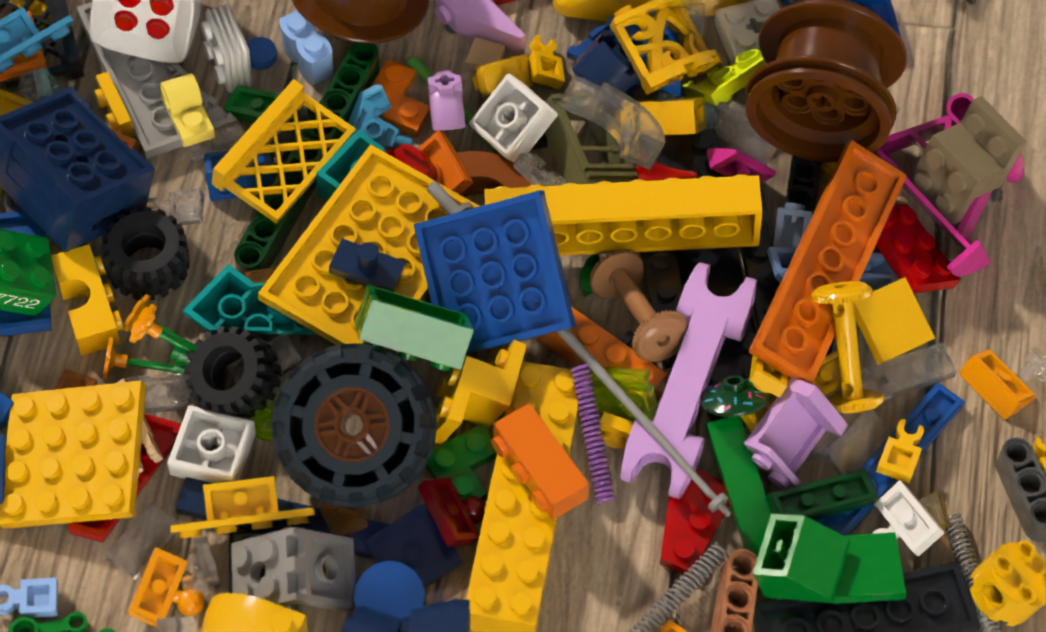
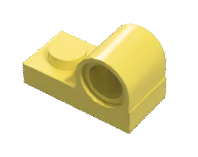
M193 73L161 82L162 102L183 147L185 148L215 138L214 128L203 107L200 89Z

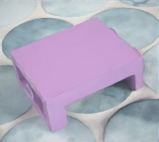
M791 378L781 397L775 399L744 444L753 453L751 459L761 468L768 470L770 473L768 476L769 480L778 487L786 489L787 486L795 487L803 484L795 473L827 430L841 436L849 425L817 386L797 378Z

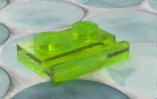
M602 366L646 417L653 421L658 405L653 384L649 383L650 370ZM592 370L585 373L592 375L588 380H593L591 384L587 385H593L594 388L588 391H595L593 395L589 396H595L596 399L590 402H597V405L591 407L599 408L593 413L598 412L599 416H602L604 412L624 419L636 420Z

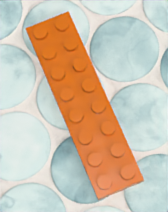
M853 140L845 145L748 351L750 354L790 379L797 378L810 384L814 383L836 333L832 304L816 303L811 300V294L816 288L823 285L860 281L907 177L906 174Z

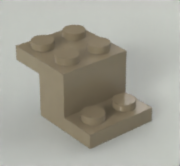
M980 96L972 100L960 123L932 135L909 180L953 226L962 221L974 199L1002 186L1027 141Z

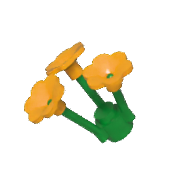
M146 294L142 300L140 299L136 303L132 313L127 317L124 323V331L128 333L131 330L132 334L129 338L131 343H136L137 340H141L145 334H148L155 339L159 337L172 344L174 348L169 360L174 361V365L128 358L126 354L116 353L113 345L114 337H109L102 380L107 381L108 374L113 367L126 368V365L171 372L182 377L185 366H190L191 360L187 359L189 352L195 353L197 347L194 343L183 339L156 321L155 311L157 306L150 304L151 296Z

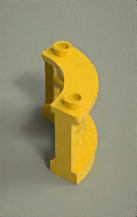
M653 0L634 9L631 5H627L614 13L615 18L612 19L610 28L616 35L637 73L646 95L680 81L684 74H687L689 78L693 77L695 81L705 76V72L716 66L721 68L724 64L716 50L707 49L685 9L690 3L689 0ZM666 20L669 21L673 30L679 33V41L682 46L674 41H663ZM638 25L641 31H638L631 37L637 41L648 40V43L634 46L625 27ZM647 53L648 69L640 57L641 54Z

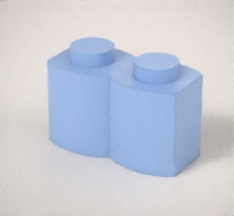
M298 10L280 18L282 48L288 58L298 63L299 72L302 77L314 86L333 77V56L329 41L322 34L316 32L315 26L310 24Z

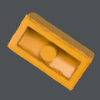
M990 349L971 356L960 370V376L1004 420L1011 418L1037 397Z

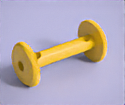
M850 281L827 284L816 288L811 294L812 301L832 304L842 392L834 393L826 398L838 413H858L872 410L884 401L883 392L870 389L863 390L853 301H859L872 295V288L864 282Z

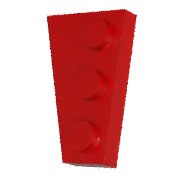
M696 469L695 472L717 496L721 493L726 495L721 479ZM691 480L680 499L671 496L668 498L660 557L661 565L682 575L688 572V569L692 568V564H696V560H699L700 556H703V553L707 551L725 516L720 509L712 512L708 508L711 502L710 498L693 480ZM727 500V502L725 503V506H726L727 508L730 507V504H729V501H728V500Z

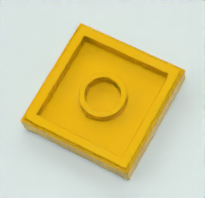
M906 277L873 291L872 295L865 299L853 301L855 320L877 365L935 339Z

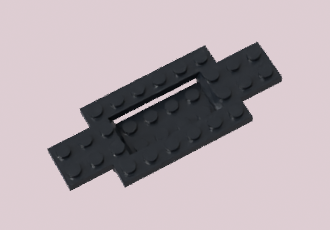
M716 129L702 130L696 134L651 136L650 146L654 162L679 170L696 172L697 178L703 176L726 177L710 169L707 149L720 148ZM760 179L762 201L759 246L739 247L746 277L757 280L753 310L758 330L780 285L774 276L767 254V249L773 246L774 236ZM737 247L639 252L640 257L644 261L643 274L649 303L656 313L658 311L661 313L662 310L663 312L666 310L676 312L684 286L699 262L710 265L707 288L717 296L726 297L732 295L744 282ZM752 315L741 342L725 337L708 386L722 381L729 376L750 378L752 354L748 351L757 334ZM678 352L672 357L661 361L663 371L667 375L671 374ZM707 412L709 422L727 418ZM742 420L743 426L747 427L745 422Z

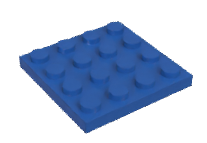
M544 190L413 224L432 304L467 314L474 329L466 354L509 344L513 340L521 341L576 327Z

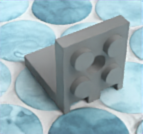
M292 527L231 543L233 593L257 597L280 606L302 604L340 611L355 610L354 593L356 585L353 538ZM323 564L327 569V578L323 572ZM265 565L266 574H265V576L262 577V579H261V576H260L261 570H262L263 566Z

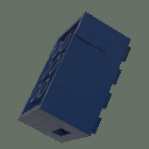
M71 87L0 116V187L65 252L96 239L104 233H108L107 226L111 222L117 223V216L122 213L127 216L130 214L129 210L136 208L137 212L144 211L155 168L134 148L130 149L91 111V106ZM119 211L118 214L93 225L94 222Z

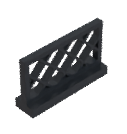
M0 0V13L4 8L14 12L20 9V7L10 3V0ZM27 0L22 6L28 12L29 7L34 1L47 5V9L40 17L31 13L37 29L41 25L48 28L69 15L66 0ZM48 16H50L51 23L46 21ZM72 24L68 27L70 33L55 42L50 38L47 43H41L44 57L50 53L60 58L61 65L4 80L6 88L71 74L72 79L84 77Z

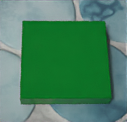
M896 533L843 535L849 538L850 545L833 604L904 600L906 588Z

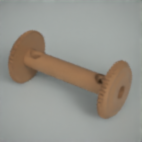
M627 249L611 252L601 258L591 271L589 282L591 290L598 298L607 299L608 301L621 298L640 324L632 340V348L640 359L647 362H659L672 357L680 350L688 328V322L683 315L675 311L666 310L663 312L662 310L661 313L659 311L656 313L638 287L641 279H643L642 276H644V261L637 253Z

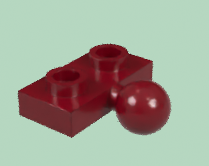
M450 477L425 479L417 487L448 548L473 545L479 539L480 535L474 524L483 521L486 503L482 498L469 496L462 501Z

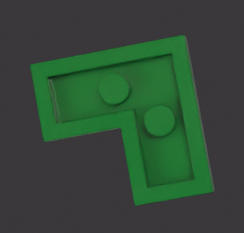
M480 424L434 448L425 467L433 479L450 477L462 501L469 496H478L486 501L488 493L473 470L496 459L497 453L492 445L491 436L483 424Z

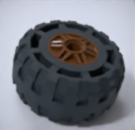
M360 343L340 344L325 348L309 356L287 377L279 390L273 409V442L283 468L291 479L306 493L320 501L335 506L349 508L368 507L398 496L421 475L435 445L437 432L436 411L432 396L425 382L405 360L380 347L377 350H373L374 345ZM357 415L361 418L363 427L358 434L350 435L346 430V422L351 416Z

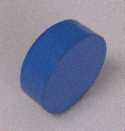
M257 37L247 43L252 68L264 70L274 65L277 60V50L272 40L265 37Z

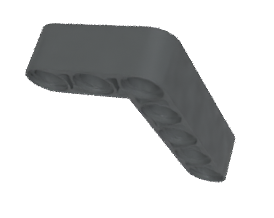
M1010 438L1003 444L996 462L998 475L1026 536L1037 542L1046 541V523H1041L1035 518L1039 516L1046 519V476L1030 443L1023 438ZM1008 456L1017 457L1021 462H1014ZM1021 486L1030 487L1034 492H1027Z

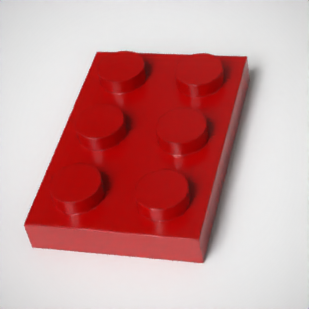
M907 204L894 205L876 243V247L899 279L906 277L913 294L954 288L961 281V278L955 276L947 269L948 264L951 262L935 244V239L920 223L915 211Z

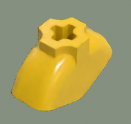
M526 54L475 66L476 72L472 77L475 90H478L483 98L489 97L508 73L523 82L528 88L533 86Z

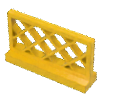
M295 79L290 82L213 168L211 185L221 192L226 188L276 224L316 180V173L356 133V128L303 92L304 86ZM304 105L315 113L316 120L298 122L297 112ZM336 127L344 134L339 139L325 140L323 128ZM318 128L320 141L302 142L300 129ZM295 130L296 143H278L277 135L280 131ZM321 148L323 158L319 162L305 163L303 150ZM298 150L300 163L282 164L280 152ZM275 152L277 165H258L257 157L261 153ZM302 171L303 181L300 184L285 185L283 172ZM278 173L280 186L262 187L260 174ZM255 175L257 188L244 189L235 182L240 176ZM282 194L283 204L275 211L265 204L263 195Z

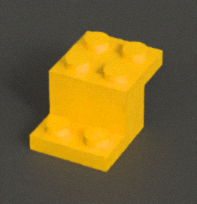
M513 340L505 350L500 349L495 361H490L489 363L466 356L461 370L452 367L448 377H442L436 392V396L440 397L438 408L435 407L437 422L436 444L442 445L459 427L463 419L477 425L483 424L485 428H489L510 407L527 344Z

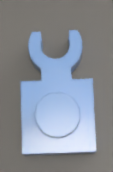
M57 578L20 580V589L16 590L8 585H0V597L9 598L6 603L0 604V616L9 615L16 609H19L21 617H58L59 583Z

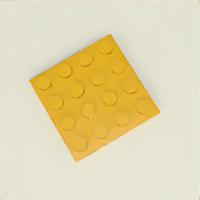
M142 381L12 394L11 400L14 402V405L10 408L5 449L4 500L0 504V527L2 529L135 517L146 385Z

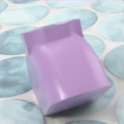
M450 70L437 71L435 76L428 78V99L432 129L443 131L465 128L461 75H455Z

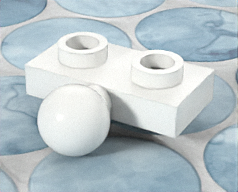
M898 481L874 504L891 526L876 529L873 533L895 532L896 539L901 537L917 556H920L945 533L902 481Z

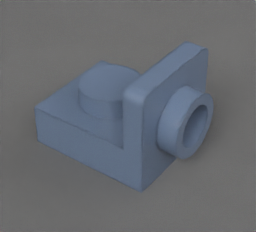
M785 203V208L778 207L772 247H798L812 217V212L805 211V205Z

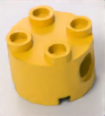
M1020 540L1018 543L1010 542L999 546L971 574L970 580L973 578L974 583L970 588L973 600L978 609L996 623L1002 620L1009 622L1006 626L1019 625L1046 604V560L1036 551L1034 545L1027 540Z

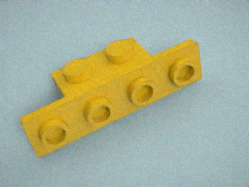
M270 476L203 485L207 520L170 525L171 533L179 532L180 539L201 536V529L215 528L216 534L237 532V525L251 523L252 530L273 527L272 520L287 519V525L309 523L308 516L315 515L314 507L279 511L275 477Z

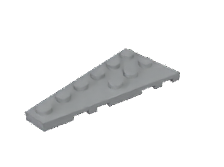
M92 2L76 7L77 16L104 72L108 71L132 120L134 135L137 141L141 143L140 148L145 158L148 159L182 147V142L162 102L160 83L188 73L177 63H164L109 50L91 41L89 34ZM200 89L202 104L214 128L215 135L237 128V119L231 113L227 114L212 95H207Z

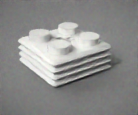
M753 0L715 11L714 25L731 65L736 63L734 56L751 49L759 50L758 37L762 25L772 14L780 10L776 0Z
M226 3L224 7L219 5L218 9L213 7L212 10H209L207 8L205 12L206 21L201 22L202 32L206 40L203 42V47L207 59H214L216 66H213L217 83L219 85L225 84L227 91L230 93L235 90L237 85L251 87L250 52L231 6Z
M508 73L474 115L469 125L506 159L519 165L558 116V113L523 82Z
M192 405L188 406L167 462L169 474L184 479L187 477L209 483L240 480L256 435L255 422L250 419L225 413L221 414ZM213 445L218 446V448L214 449L213 451L206 450L211 449Z

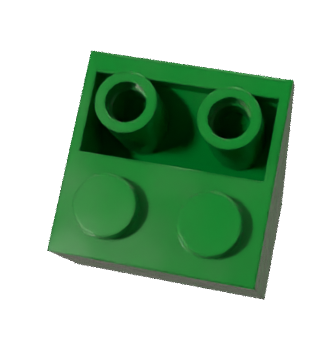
M771 514L754 567L753 576L765 598L833 603L850 540L806 516Z

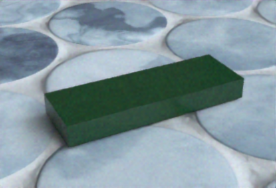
M865 468L768 493L766 498L772 514L801 515L812 520L876 504L878 500Z

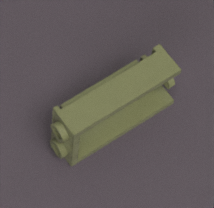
M560 93L550 95L546 103L558 113V116L544 133L566 183L596 184L601 181L617 183L631 182L638 179V174L635 172V167L607 105L600 102L594 95H567ZM570 120L587 121L598 146H581ZM584 152H601L607 164H589Z

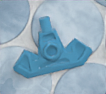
M374 85L359 93L348 121L351 126L356 128V132L360 130L383 146L385 150H394L395 147H401L399 145L402 144L413 146L414 139L400 135L399 129L379 118V116L392 108L382 85Z

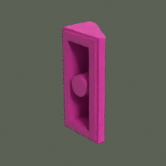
M707 149L710 169L726 177H733L738 174L748 176L759 175L762 184L776 175L775 170L736 149Z

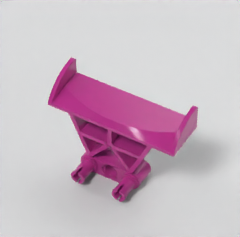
M959 93L950 98L946 107L948 115L889 135L885 144L873 153L907 175L902 187L964 250L947 266V269L955 276H966L975 273L991 263L982 244L978 240L972 242L969 239L991 192L974 199L959 227L956 224L952 226L909 180L910 176L890 156V153L913 145H917L924 152L928 145L926 141L930 140L932 135L961 122L972 100H974L972 96L965 93ZM1022 152L1007 175V181L1018 182L1024 176V157Z

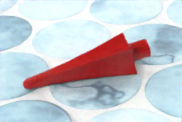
M638 160L639 165L634 168L638 174V179L645 181L665 180L668 178L696 179L698 177L696 172L675 169L658 162L649 163Z

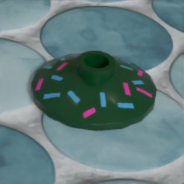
M729 376L722 381L713 383L705 388L700 396L701 406L707 412L725 417L746 416L758 412L767 406L770 401V393L767 394L759 391L749 379L741 376Z

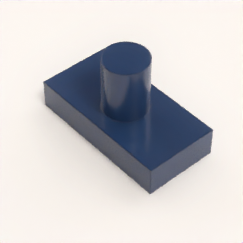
M343 238L329 265V273L366 287L368 284L391 292H395L406 269L405 261L378 252L377 246L373 243L359 245Z

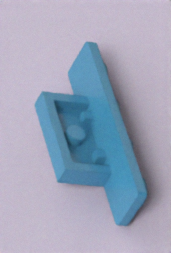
M24 7L0 20V74L15 65L13 60L22 54L28 58L39 52L43 48L41 43L52 38L55 42L70 33L68 27L74 21L72 16H66L41 32L38 31Z

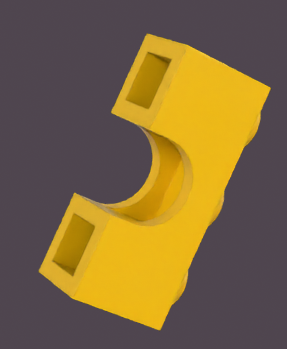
M90 244L68 252L64 251L51 255V261L63 300L73 297L89 299L84 306L68 311L81 356L107 349L109 337H114V346L121 345L118 331H122L124 328L119 311L112 312L109 303L115 302L109 282L103 284L100 277L106 274L101 256H93Z

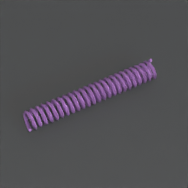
M583 364L572 368L570 372L574 373L571 376L574 378L573 383L576 384L573 388L578 389L575 391V394L578 395L576 399L580 400L577 403L580 406L578 410L583 411L580 412L579 416L582 417L580 421L585 422L582 423L581 427L585 428L582 432L587 433L583 438L587 439L584 443L589 444L585 449L589 450L586 454L591 455L588 457V460L591 461L588 465L594 466L590 468V471L593 472L590 476L596 477L592 479V482L596 483L593 487L598 488L594 493L598 494L595 496L596 499H601L596 502L599 505L614 499L616 496L610 495L614 493V490L610 489L614 485L607 484L612 482V479L608 478L611 474L605 473L610 470V468L605 467L609 463L603 462L608 459V457L603 456L607 452L600 451L606 448V446L601 445L605 441L598 440L604 437L602 434H599L603 430L596 429L601 427L600 423L593 424L601 420L600 418H594L599 416L598 412L591 413L599 409L591 407L597 405L596 401L589 402L596 399L595 396H589L593 395L595 391H586L594 388L593 385H587L591 384L593 380H584L592 377L591 374H585L590 372L591 369H582L589 366V364Z

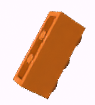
M530 403L493 424V439H491L496 453L501 458L506 457L512 465L511 471L515 479L521 485L526 484L532 492L531 499L540 512L545 511L553 521L588 500V481Z

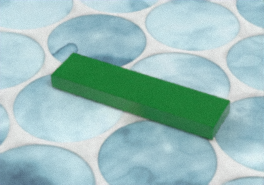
M727 417L708 422L705 425V429L743 548L752 551L758 556L772 513L766 501L767 497L756 463L751 459L753 454L744 444L747 435L741 417Z

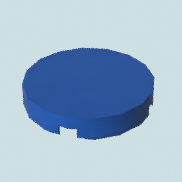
M384 561L374 564L363 572L356 584L354 593L355 607L364 605L403 619V616L410 617L412 609L426 606L424 581L416 570L402 562Z

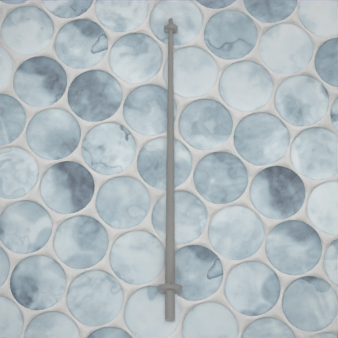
M437 181L432 182L427 187L429 194L448 215L474 208L470 202L458 205ZM569 329L557 331L561 338L585 364H589L588 367L710 498L711 502L708 508L712 512L720 509L725 516H730L731 511L725 506L728 497L724 493L717 496Z

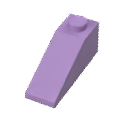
M436 0L435 14L441 23L448 24L454 32L471 39L478 37L506 45L505 51L516 56L525 54L526 35L491 0Z

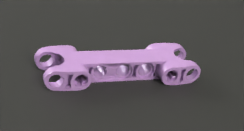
M701 262L692 271L677 305L676 312L685 317L688 322V328L652 422L694 471L697 469L705 443V438L691 434L701 406L700 396L704 389L708 387L725 337L740 342L743 340L751 319L757 288V280L746 277L738 290L732 295L726 297L717 296L707 288L710 265ZM636 419L625 447L621 480L632 483L645 465L652 462L663 463L672 471L668 496L680 499L692 479Z

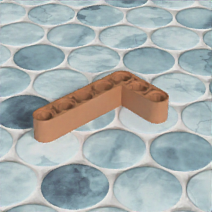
M747 549L735 550L720 568L711 632L752 631L758 585L753 576L757 556L752 551ZM733 566L741 568L745 575L737 573ZM729 598L736 600L741 608L733 606Z

